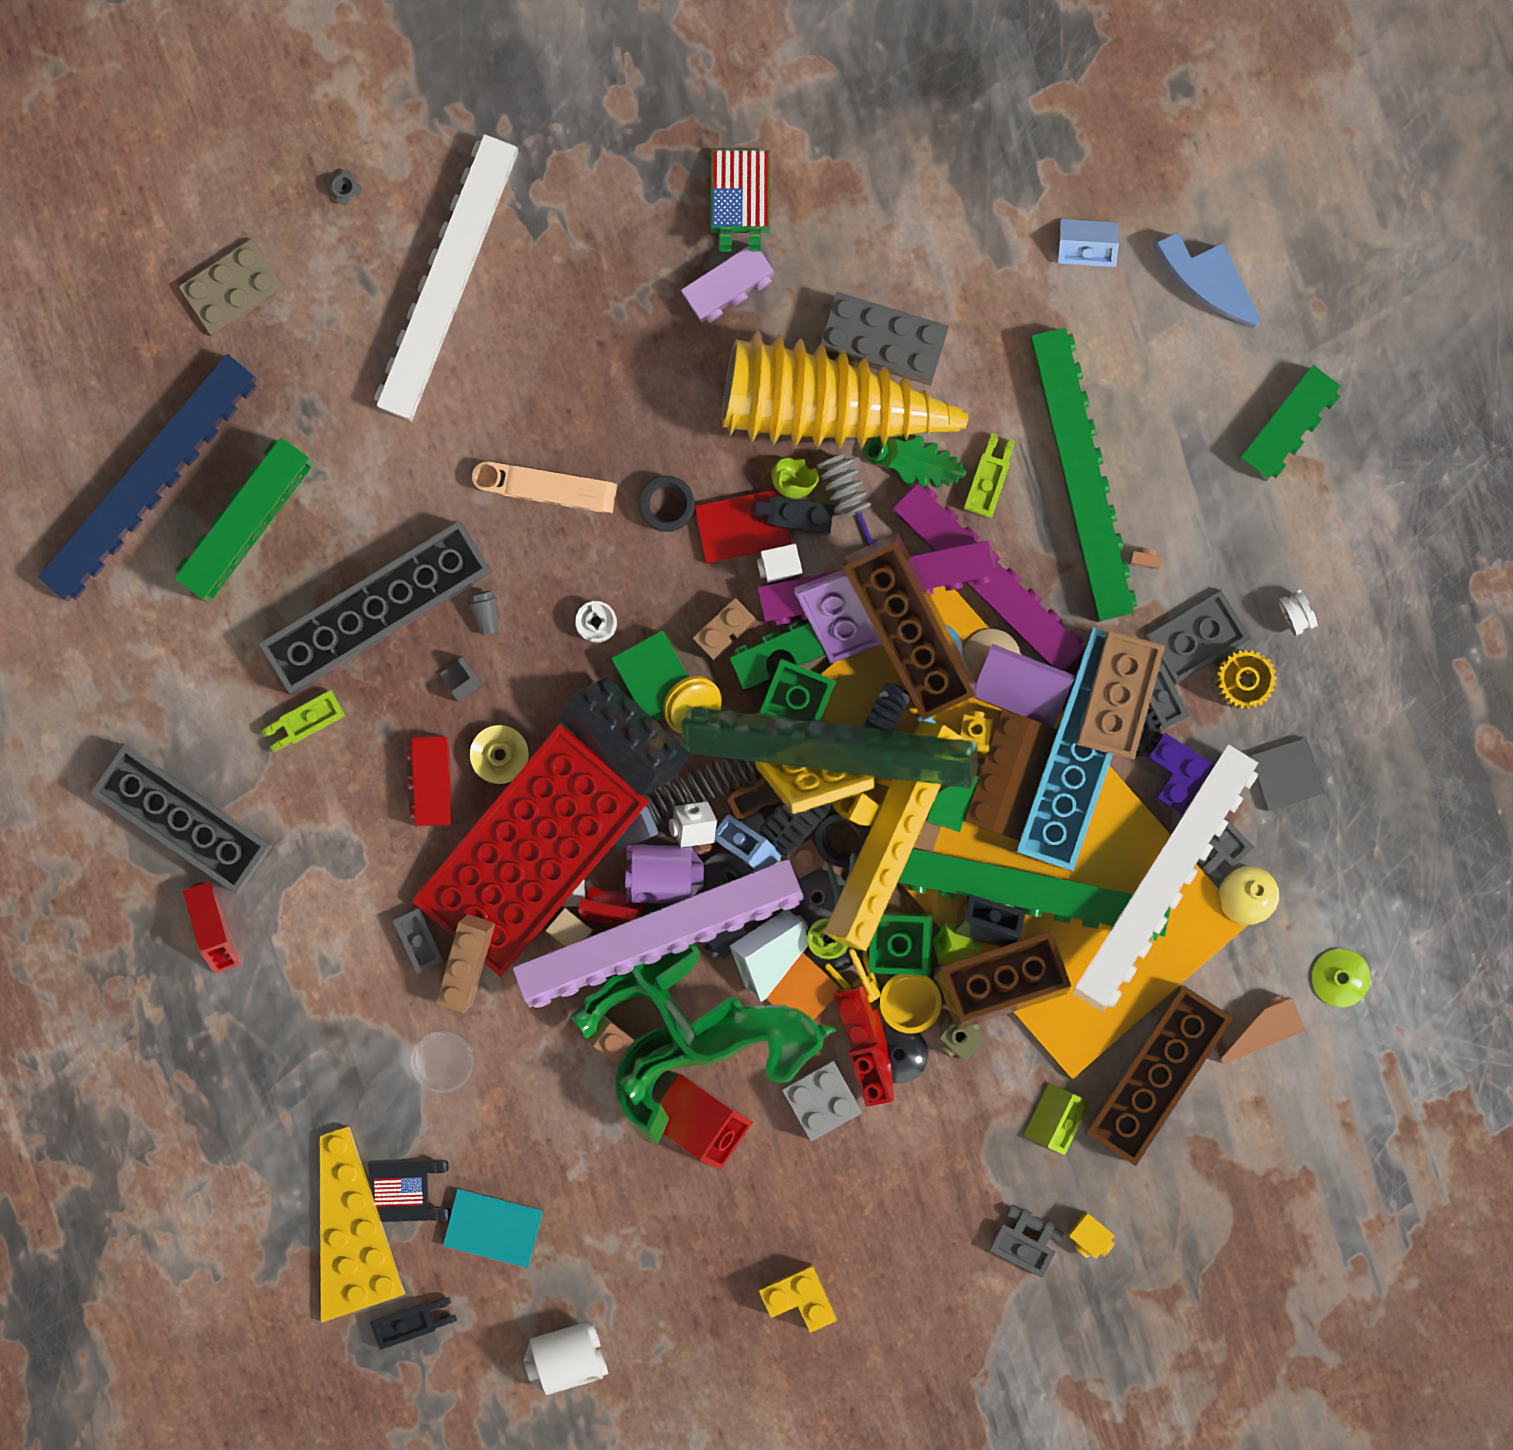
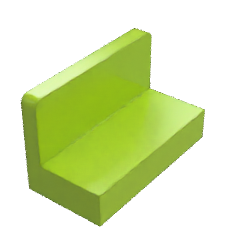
M1049 1083L1024 1134L1026 1137L1065 1155L1091 1102Z

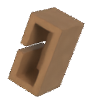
M735 598L695 635L693 640L714 661L733 643L729 636L733 633L734 637L738 639L756 622V619Z

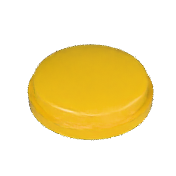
M702 676L685 678L674 685L665 698L663 704L665 721L678 733H700L709 728L719 716L722 702L721 693L718 687L708 678Z
M898 974L886 983L881 992L880 1009L884 1019L891 1027L903 1033H918L928 1029L937 1020L941 1011L942 1000L937 985L927 976Z

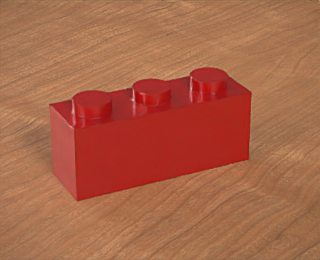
M449 737L412 738V744L407 745V761L413 762V774H408L409 792L414 791V803H409L410 821H415L416 827L453 825Z

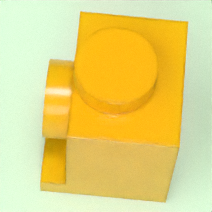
M971 711L969 715H963L959 731L962 740L957 748L956 755L985 759L989 751L993 722L992 719H986L987 715L985 713ZM971 729L979 730L981 734H973Z

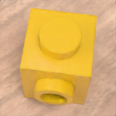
M1086 1211L1067 1233L1069 1237L1077 1242L1074 1248L1086 1258L1090 1254L1096 1259L1100 1254L1105 1257L1115 1245L1112 1241L1115 1235Z

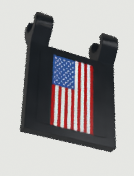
M448 1161L368 1164L369 1187L381 1222L445 1221L450 1218V1208L448 1207L429 1208L428 1173L447 1172L449 1170Z

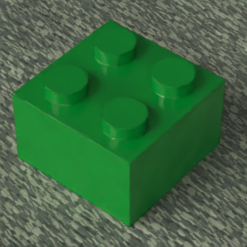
M781 659L759 715L814 737L836 681Z
M884 910L870 941L869 973L928 976L932 968L933 913Z

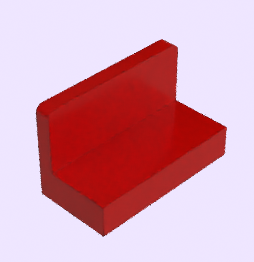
M590 887L586 899L581 898L578 911L582 921L618 927L641 918L646 903L626 902L625 893Z

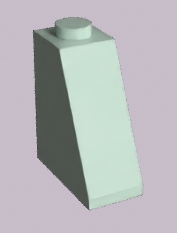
M789 910L782 911L730 945L745 989L761 1002L768 997L809 945L806 922L800 915L795 916Z

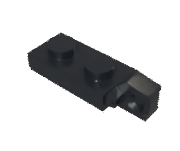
M770 497L768 503L758 501L755 504L753 503L751 515L767 517L766 524L772 525L771 527L828 535L831 534L834 505L784 497Z

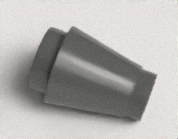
M492 590L470 595L471 602L468 605L481 631V635L498 632L497 597H493Z

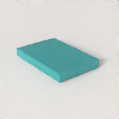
M458 1188L443 1246L529 1268L544 1210Z

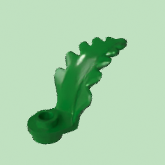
M917 435L907 441L888 437L885 446H883L879 436L870 439L865 447V455L872 464L895 469L906 486H911L915 478H917L922 488L925 485L928 486L930 479L933 480L936 488H940L942 480L946 486H950L952 479L957 483L959 478L966 475V470L962 468L963 463H957L958 458L956 456L948 459L950 455L948 450L938 455L939 445L937 443H932L925 448L922 436Z

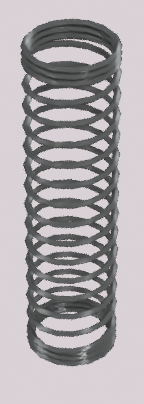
M767 733V735L762 736L768 753L777 750L770 734ZM755 739L754 743L758 755H762L760 750L763 754H765L766 752L764 751L763 747L761 746L759 741ZM746 744L753 767L740 748L737 749L744 771L734 754L729 752L736 776L723 756L720 759L727 779L716 761L712 760L719 784L706 764L703 767L710 787L696 768L695 773L702 792L691 774L687 772L686 776L694 797L683 779L678 777L686 802L675 784L670 781L669 784L677 805L681 806L678 797L683 805L690 804L685 790L693 803H699L693 785L702 800L709 803L702 781L712 798L717 800L710 776L720 793L725 796L726 792L719 773L730 791L734 792L727 768L738 786L742 788L743 784L736 765L746 781L751 784L744 760L756 779H759L760 776L752 757L753 755L755 758L756 754L751 746ZM664 785L661 786L669 811L656 790L652 792L660 814L652 801L646 806L650 811L656 828H660L657 817L662 824L666 825L661 805L670 819H673V811L669 800L673 807L676 806Z

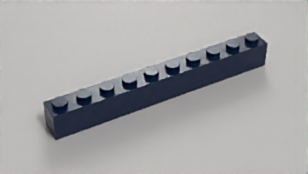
M227 353L38 578L65 601L69 602L72 598L77 600L86 589L85 582L91 576L95 578L104 569L105 564L103 561L108 555H115L124 545L122 539L129 531L133 533L139 528L143 522L141 516L147 509L152 511L162 500L160 494L166 487L172 488L181 477L179 474L180 470L186 464L190 466L200 455V452L197 450L204 442L209 444L219 432L217 429L219 424L223 420L227 422L238 410L236 404L242 397L247 399L255 391L257 386L254 383L258 379Z

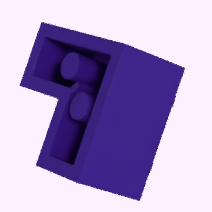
M1167 733L1162 734L1158 744L1155 745L1147 759L1171 774L1155 799L1178 815L1184 813L1215 766Z

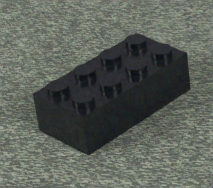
M608 677L573 694L559 717V720L642 797L675 779L691 754Z

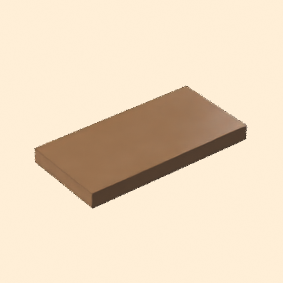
M1107 630L1076 745L1131 760L1135 759L1165 645Z

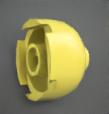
M1255 866L1241 867L1230 872L1222 880L1219 888L1221 908L1231 921L1240 925L1248 926L1261 923L1276 910L1279 902V888L1275 879L1268 871Z

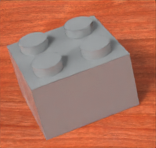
M834 1060L782 1088L811 1142L862 1114V1110Z

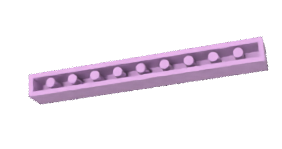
M788 859L516 966L513 970L523 998L528 1006L542 1007L549 1004L551 999L560 995L563 997L573 995L578 992V988L588 984L590 986L601 984L608 976L616 973L617 975L629 973L634 969V966L641 963L651 964L661 959L662 955L669 952L679 953L686 950L690 944L697 941H710L717 936L716 934L725 930H738L744 926L745 922L753 919L756 921L766 919L771 916V912L778 909L788 910L794 908L799 904V901L804 900V896Z

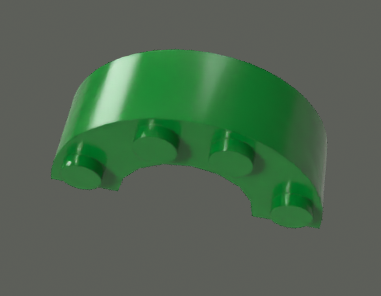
M667 1025L649 1031L638 1038L627 1049L619 1063L615 1078L617 1100L629 1123L640 1136L658 1145L669 1120L662 1105L652 1099L654 1084L662 1073L658 1074L646 1088L644 1099L637 1105L632 1103L618 1081L632 1073L635 1061L639 1058L657 1055L672 1047V1036Z

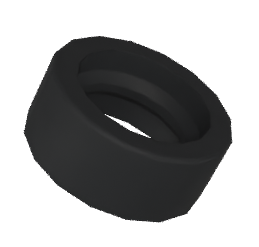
M659 476L652 479L643 488L640 495L639 508L644 520L652 528L661 532H673L683 528L691 520L695 508V499L691 488L683 480L674 476ZM662 487L677 489L684 499L682 514L671 521H663L656 518L650 509L652 494Z
M834 811L818 825L815 833V845L820 856L827 863L836 867H849L851 854L844 855L836 852L828 841L830 827L834 823L846 821L858 829L861 843L854 852L856 854V861L872 827L871 825H860L841 816L837 811Z

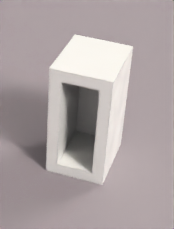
M796 544L761 551L762 559L757 560L760 578H767L768 584L802 577V568Z

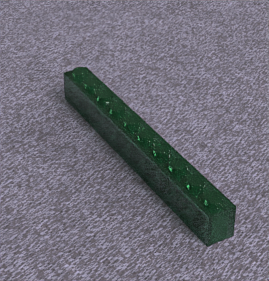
M689 707L681 723L683 747L693 754L963 788L972 787L978 771L977 742L963 739L891 732L875 728L851 727L844 724L820 723L818 721H802L787 717L763 716L761 714L737 713L730 710L721 711L704 707Z

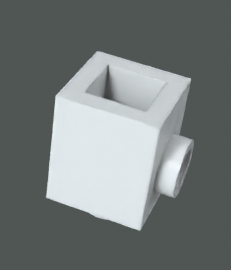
M708 802L674 806L673 819L669 820V830L672 837H676L680 848L714 843L717 820Z

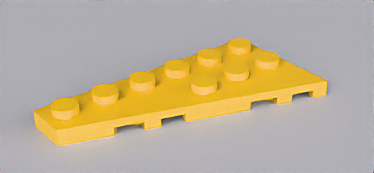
M350 1126L320 1136L321 1323L405 1294Z

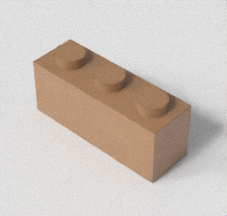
M469 914L458 923L437 1005L461 1013H465L473 1005L495 923Z

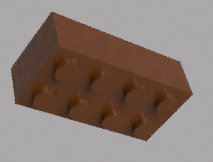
M1047 932L941 967L936 975L956 1030L1066 995L1072 987L1052 932Z

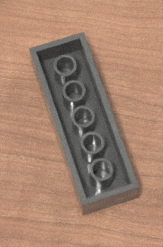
M128 745L122 746L91 791L93 796L235 894L241 893L273 846Z

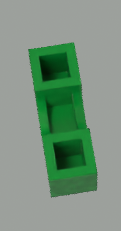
M803 620L787 626L788 632L777 636L776 632L760 638L762 643L751 648L749 644L733 650L735 656L730 657V661L744 691L771 680L766 668V662L774 652L784 651L789 653L798 666H803L825 655L810 623L804 625Z

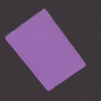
M844 569L795 587V595L829 663L883 644Z
M992 644L976 682L977 689L976 696L974 697L1054 728L1075 676Z

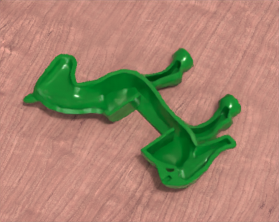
M666 907L649 909L643 913L642 917ZM694 943L690 944L682 952H669L662 955L661 959L657 962L636 965L629 973L612 975L600 990L583 1000V1007L570 1015L577 1029L587 1040L596 1033L598 1022L604 1014L617 1003L630 998L644 997L657 1005L672 1036V1047L663 1053L639 1058L635 1061L632 1073L618 1081L634 1105H637L644 1099L646 1088L650 1082L664 1071L685 1066L712 1065L730 1059L739 1051L749 1046L768 1041L769 1048L765 1066L767 1078L772 1082L786 1083L792 1080L801 1066L822 1048L823 1038L829 1033L835 1032L836 1029L827 1025L815 1024L809 1015L787 1005L742 1006L733 995L697 1021L691 1023L667 989L685 977L697 964L700 958V951Z

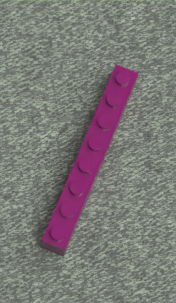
M917 484L892 510L932 551L974 543L980 539L969 526L963 529L956 522L959 517L950 507L946 505L942 508L935 501L938 496L927 485L922 488ZM993 551L997 575L991 576L992 582L974 585V580L965 583L1049 666L1064 671L1085 650L1081 645L1084 640L1073 629L1068 632L1060 624L1063 619L1053 609L1047 612L1039 604L1042 601L1041 597L1031 588L1026 591L1018 583L1021 580L1019 575L1010 567L1005 570L998 563L1001 558Z
M991 539L910 555L929 594H934L933 588L945 586L946 591L963 588L962 582L974 580V585L992 582L991 576L997 575ZM840 570L758 587L765 622L773 620L775 626L790 623V617L801 615L802 620L807 619L795 595V587Z

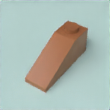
M1282 994L1267 1000L1268 1006L1261 1008L1218 1057L1220 1063L1225 1064L1306 1031L1293 998L1288 997L1285 999Z

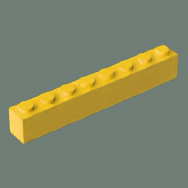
M922 720L918 724L824 931V934L842 945L864 951L867 950L962 740L960 735L945 725Z

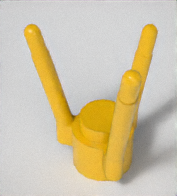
M850 949L849 953L860 977L852 984L854 987L864 985L869 1003L879 998L881 993L878 989L879 984L874 973H869L868 952L863 950L861 954L867 972L866 975L855 950ZM829 963L825 965V968L843 989L851 988Z

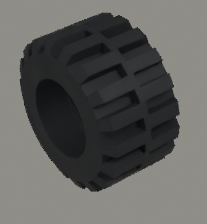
M834 801L794 814L782 802L761 825L759 833L784 856L791 855L833 809L832 803Z

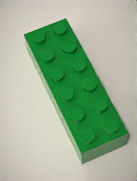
M282 437L278 441L274 439L264 451V454L267 455L260 465L258 463L253 465L246 475L249 479L243 488L237 487L228 499L231 502L225 512L220 510L211 521L213 528L207 536L202 534L193 545L195 552L189 559L185 557L175 569L178 574L174 579L208 603L212 602L316 464Z

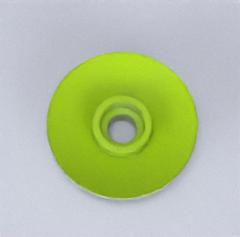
M1342 948L1333 949L1320 956L1314 964L1311 975L1312 986L1317 996L1325 1003L1335 1007H1348L1359 1002L1367 993L1370 985L1369 967L1365 960L1356 952ZM1341 972H1344L1348 977L1344 984H1340L1337 980V976Z

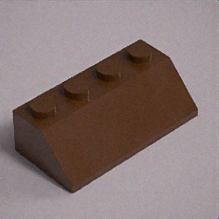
M1001 710L989 743V751L978 775L979 779L964 820L965 823L1019 841L1057 729L1030 718Z

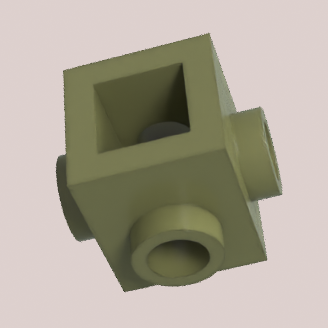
M951 1016L939 1028L943 1032L939 1036L943 1040L940 1047L952 1058L957 1053L965 1062L986 1040L977 1033L980 1028L977 1024L956 1030ZM959 1031L965 1034V1038L961 1042L955 1040V1035Z

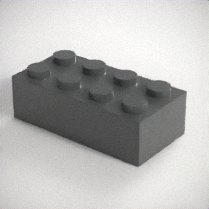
M836 292L821 344L825 345L828 355L837 357L840 351L845 349L848 361L859 363L862 357L866 356L871 368L880 370L884 365H887L891 374L907 377L910 380L931 386L949 325Z

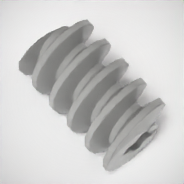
M846 454L836 456L817 465L818 469H828L821 477L822 480H832L826 486V490L836 491L830 497V501L840 502L834 508V512L844 513V515L838 520L860 513L871 506L870 502H861V499L867 495V492L857 491V488L863 484V481L853 480V477L859 471L858 469L848 468L855 460L854 458H845Z

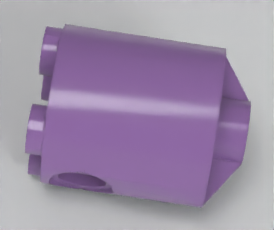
M627 845L626 902L676 904L694 897L703 887L704 863L693 850V846L680 848V845Z

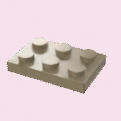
M250 239L179 286L211 336H214L285 289L253 239Z

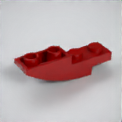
M864 985L837 990L833 995L852 1048L848 1052V1056L865 1106L869 1107L892 1102L894 1100L892 1070L877 1008L871 1009Z

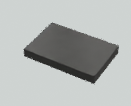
M1221 589L1145 635L1148 641L1165 645L1161 662L1164 664L1175 685L1251 639Z

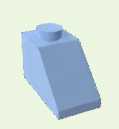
M730 814L726 816L716 829L714 840L746 862L756 872L775 865L783 855L769 841Z

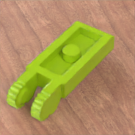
M994 433L991 434L985 454H982L964 507L966 511L992 519L1010 466L1009 459L1015 444V440L1012 439L1006 442L1002 460L992 457L993 449L998 442V435Z
M330 690L280 717L279 721L261 730L263 737L270 736L282 727L287 731L288 737L276 741L269 747L271 752L274 753L291 743L295 744L346 715L333 691Z

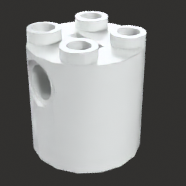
M587 1322L530 1339L524 1357L526 1372L529 1381L545 1395L602 1379L603 1375L609 1374L601 1350L596 1351V1348L600 1347L601 1344L593 1322L589 1324Z

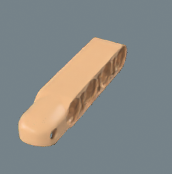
M482 462L474 468L472 473L474 485L484 492L602 513H613L614 498L617 490V484L494 462Z

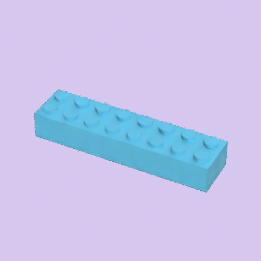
M1096 628L1091 630L1016 849L1017 853L1069 871L1074 870L1113 754L1076 745L1107 632Z

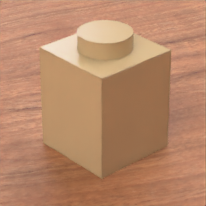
M565 908L546 931L567 947L590 938L593 929L569 909Z

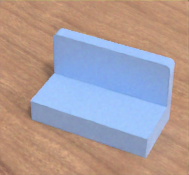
M1072 219L1060 220L1058 263L1116 267L1119 248L1118 223Z

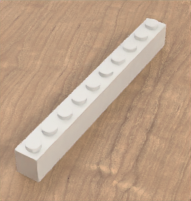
M485 134L482 141H476L471 154L475 159L471 168H465L460 182L464 184L460 195L455 194L450 206V211H453L450 222L445 221L441 228L439 238H442L440 247L439 249L434 248L428 262V265L432 266L428 277L423 275L417 290L421 293L417 304L413 302L408 311L407 319L410 320L407 330L402 329L398 336L396 346L400 348L396 358L391 357L385 370V373L389 374L385 385L380 384L374 400L378 401L377 407L380 410L412 422L519 151L516 146Z
M1228 744L1073 992L1075 996L1101 1012H1104L1107 1005L1112 1008L1122 994L1117 989L1122 981L1129 983L1137 970L1133 966L1137 957L1139 956L1144 959L1152 946V943L1148 941L1152 933L1156 932L1159 934L1168 920L1164 917L1169 907L1173 910L1176 908L1183 894L1179 893L1184 883L1187 885L1191 884L1198 872L1194 868L1199 859L1206 860L1214 847L1209 844L1214 834L1220 837L1229 823L1224 820L1229 810L1233 813L1236 812L1244 799L1239 795L1244 786L1250 789L1259 775L1254 772L1258 762Z

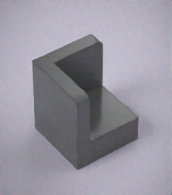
M463 656L459 657L457 662L441 672V677L451 689L458 702H462L484 686Z

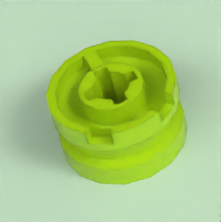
M830 918L820 919L811 926L807 938L812 952L824 959L838 958L849 947L842 945L836 940L831 944L825 943L824 931Z

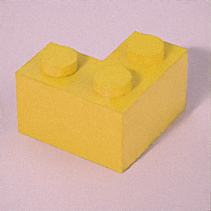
M813 1264L759 1288V1293L771 1318L798 1306L810 1333L837 1321L835 1312Z

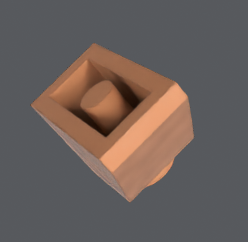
M603 1016L598 1022L596 1033L586 1041L618 1064L627 1049L635 1041V1038ZM573 1024L571 1028L584 1038L575 1024Z

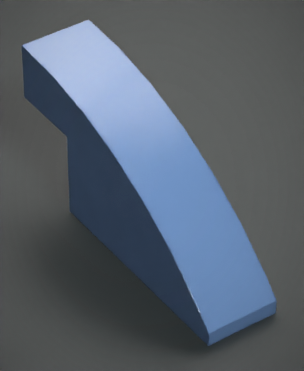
M1179 232L1157 242L1155 248L1163 262L1191 295L1225 318L1251 328L1260 325L1262 321L1223 243L1191 258Z

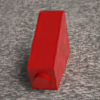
M210 881L206 883L198 882L189 889L183 890L199 952L214 974L241 965V958L221 901Z

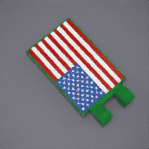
M712 150L711 233H720V252H732V233H749V252H761V233H770V150Z

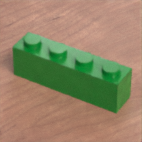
M1312 365L1238 460L1265 481L1271 476L1276 479L1286 467V464L1282 461L1289 452L1294 456L1304 444V441L1300 439L1307 430L1312 433L1321 422L1322 418L1318 415L1324 407L1330 410L1339 399L1340 395L1336 392L1341 385L1315 365Z

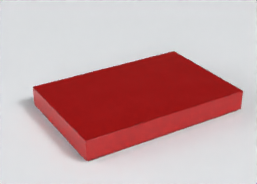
M775 489L695 506L706 564L792 545L789 529L771 527L772 525L766 524L767 517L751 515L753 503L755 504L756 501L768 503L770 497H782V494Z

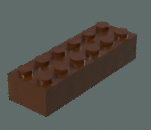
M898 532L846 556L843 562V569L922 720L976 696L977 684Z
M1180 985L1084 1132L1131 1164L1137 1166L1233 1020V1017L1185 985Z

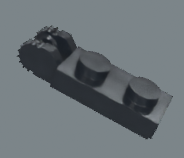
M450 1297L429 1304L425 1302L371 1321L370 1324L379 1350L436 1331V1328L457 1321L456 1314H449L433 1321L430 1313L434 1309H441L451 1304Z

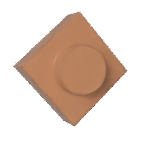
M1139 547L1138 552L1133 551L1131 553L1129 565L1159 570L1162 556H1157L1156 550Z
M811 839L800 844L791 855L787 856L799 879L825 865Z

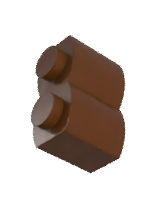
M764 777L754 787L741 788L727 799L736 819L749 818L758 813L763 806H773L782 801Z

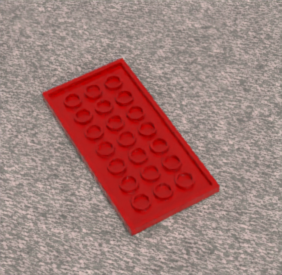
M560 724L415 896L412 902L454 938L458 923L467 914L495 923L484 964L501 978L651 800L646 796L642 797L588 746Z

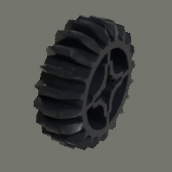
M890 682L883 686L853 744L854 750L859 752L860 755L873 760L881 757L911 699L908 691L904 690L900 685Z

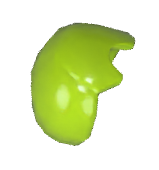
M789 457L780 459L771 472L772 481L777 491L791 499L804 498L819 482L817 469H809L804 459L794 460Z

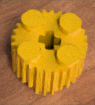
M1239 650L1226 657L1225 661L1220 663L1221 666L1217 668L1215 674V683H1218L1216 689L1220 690L1219 695H1223L1222 700L1226 699V704H1230L1233 708L1242 709L1244 707V710L1255 708L1267 702V698L1272 696L1270 693L1275 690L1272 687L1276 686L1274 680L1277 679L1274 676L1276 670L1272 669L1274 664L1269 663L1271 660H1266L1265 655L1259 656L1260 652L1254 653L1253 650ZM1242 672L1245 675L1250 674L1253 678L1250 681L1251 686L1249 688L1245 684L1241 685L1239 682Z

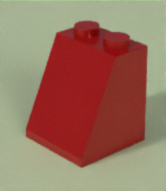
M681 1073L669 1083L667 1093L661 1102H658V1104L662 1105L669 1118L663 1134L700 1161L719 1170L723 1168L753 1124V1121Z

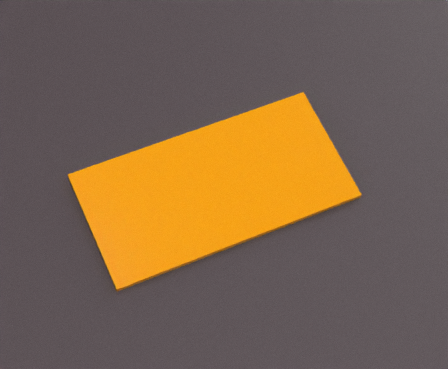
M945 586L933 588L934 594H930L944 623L954 629L960 637L963 649L967 641L974 634L989 629L956 590L946 591ZM881 644L836 661L820 674L835 680L836 683L814 737L770 719L763 724V727L782 748L836 732L866 770L877 778L893 782L898 768L885 757V752L892 747L904 757L918 727L917 718L920 714L912 699H910L879 759L866 758L854 750L853 744L883 686L890 682L900 685L907 691L884 645ZM972 697L931 716V718L937 724H943L959 735L963 715H969L971 711L983 712L987 715L986 719L993 720L991 740L1001 710H1009ZM1060 711V714L1054 725L1055 729H1058L1061 717L1063 715L1062 711ZM971 729L973 734H981V731ZM974 758L980 765L983 764V759ZM1109 765L1073 871L1017 853L1018 840L965 822L960 832L941 826L933 853L1135 894L1171 835ZM981 768L975 773L977 776L979 775ZM847 822L860 836L858 829L853 824ZM1197 864L1194 866L1198 870L1190 885L1186 883L1182 885L1179 893L1183 894L1176 908L1174 910L1170 909L1165 937L1158 936L1157 941L1148 940L1152 943L1144 959L1139 956L1133 964L1137 968L1129 983L1122 981L1117 989L1122 993L1113 1008L1107 1005L1104 1012L1075 996L1073 992L1110 934L1112 926L1100 924L1099 929L1082 926L1083 920L1071 918L1070 923L1053 920L1054 914L1042 912L1041 917L1025 914L1021 938L1017 942L1052 932L1072 987L1066 995L1014 1011V1013L1071 1079L1076 1077L1247 926L1231 921L1223 913L1219 889ZM901 883L925 912L933 913V921L940 929L945 923L956 924L959 907L967 899V896L955 894V899L953 900L938 897V890L927 888L926 894L909 891V884ZM1013 906V908L1025 910V908ZM980 942L982 946L980 954L1000 948Z

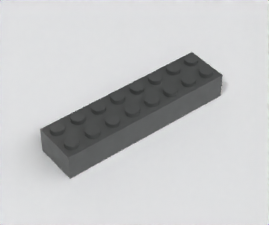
M458 521L259 643L289 694L295 695L493 572L462 522Z

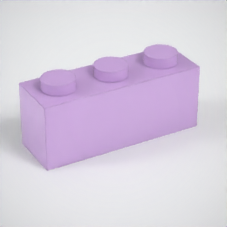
M748 246L683 288L681 292L699 321L702 323L707 319L711 323L723 315L722 309L729 304L735 307L748 298L746 293L756 288L757 291H760L772 282L771 277L774 276V270L762 252H749Z

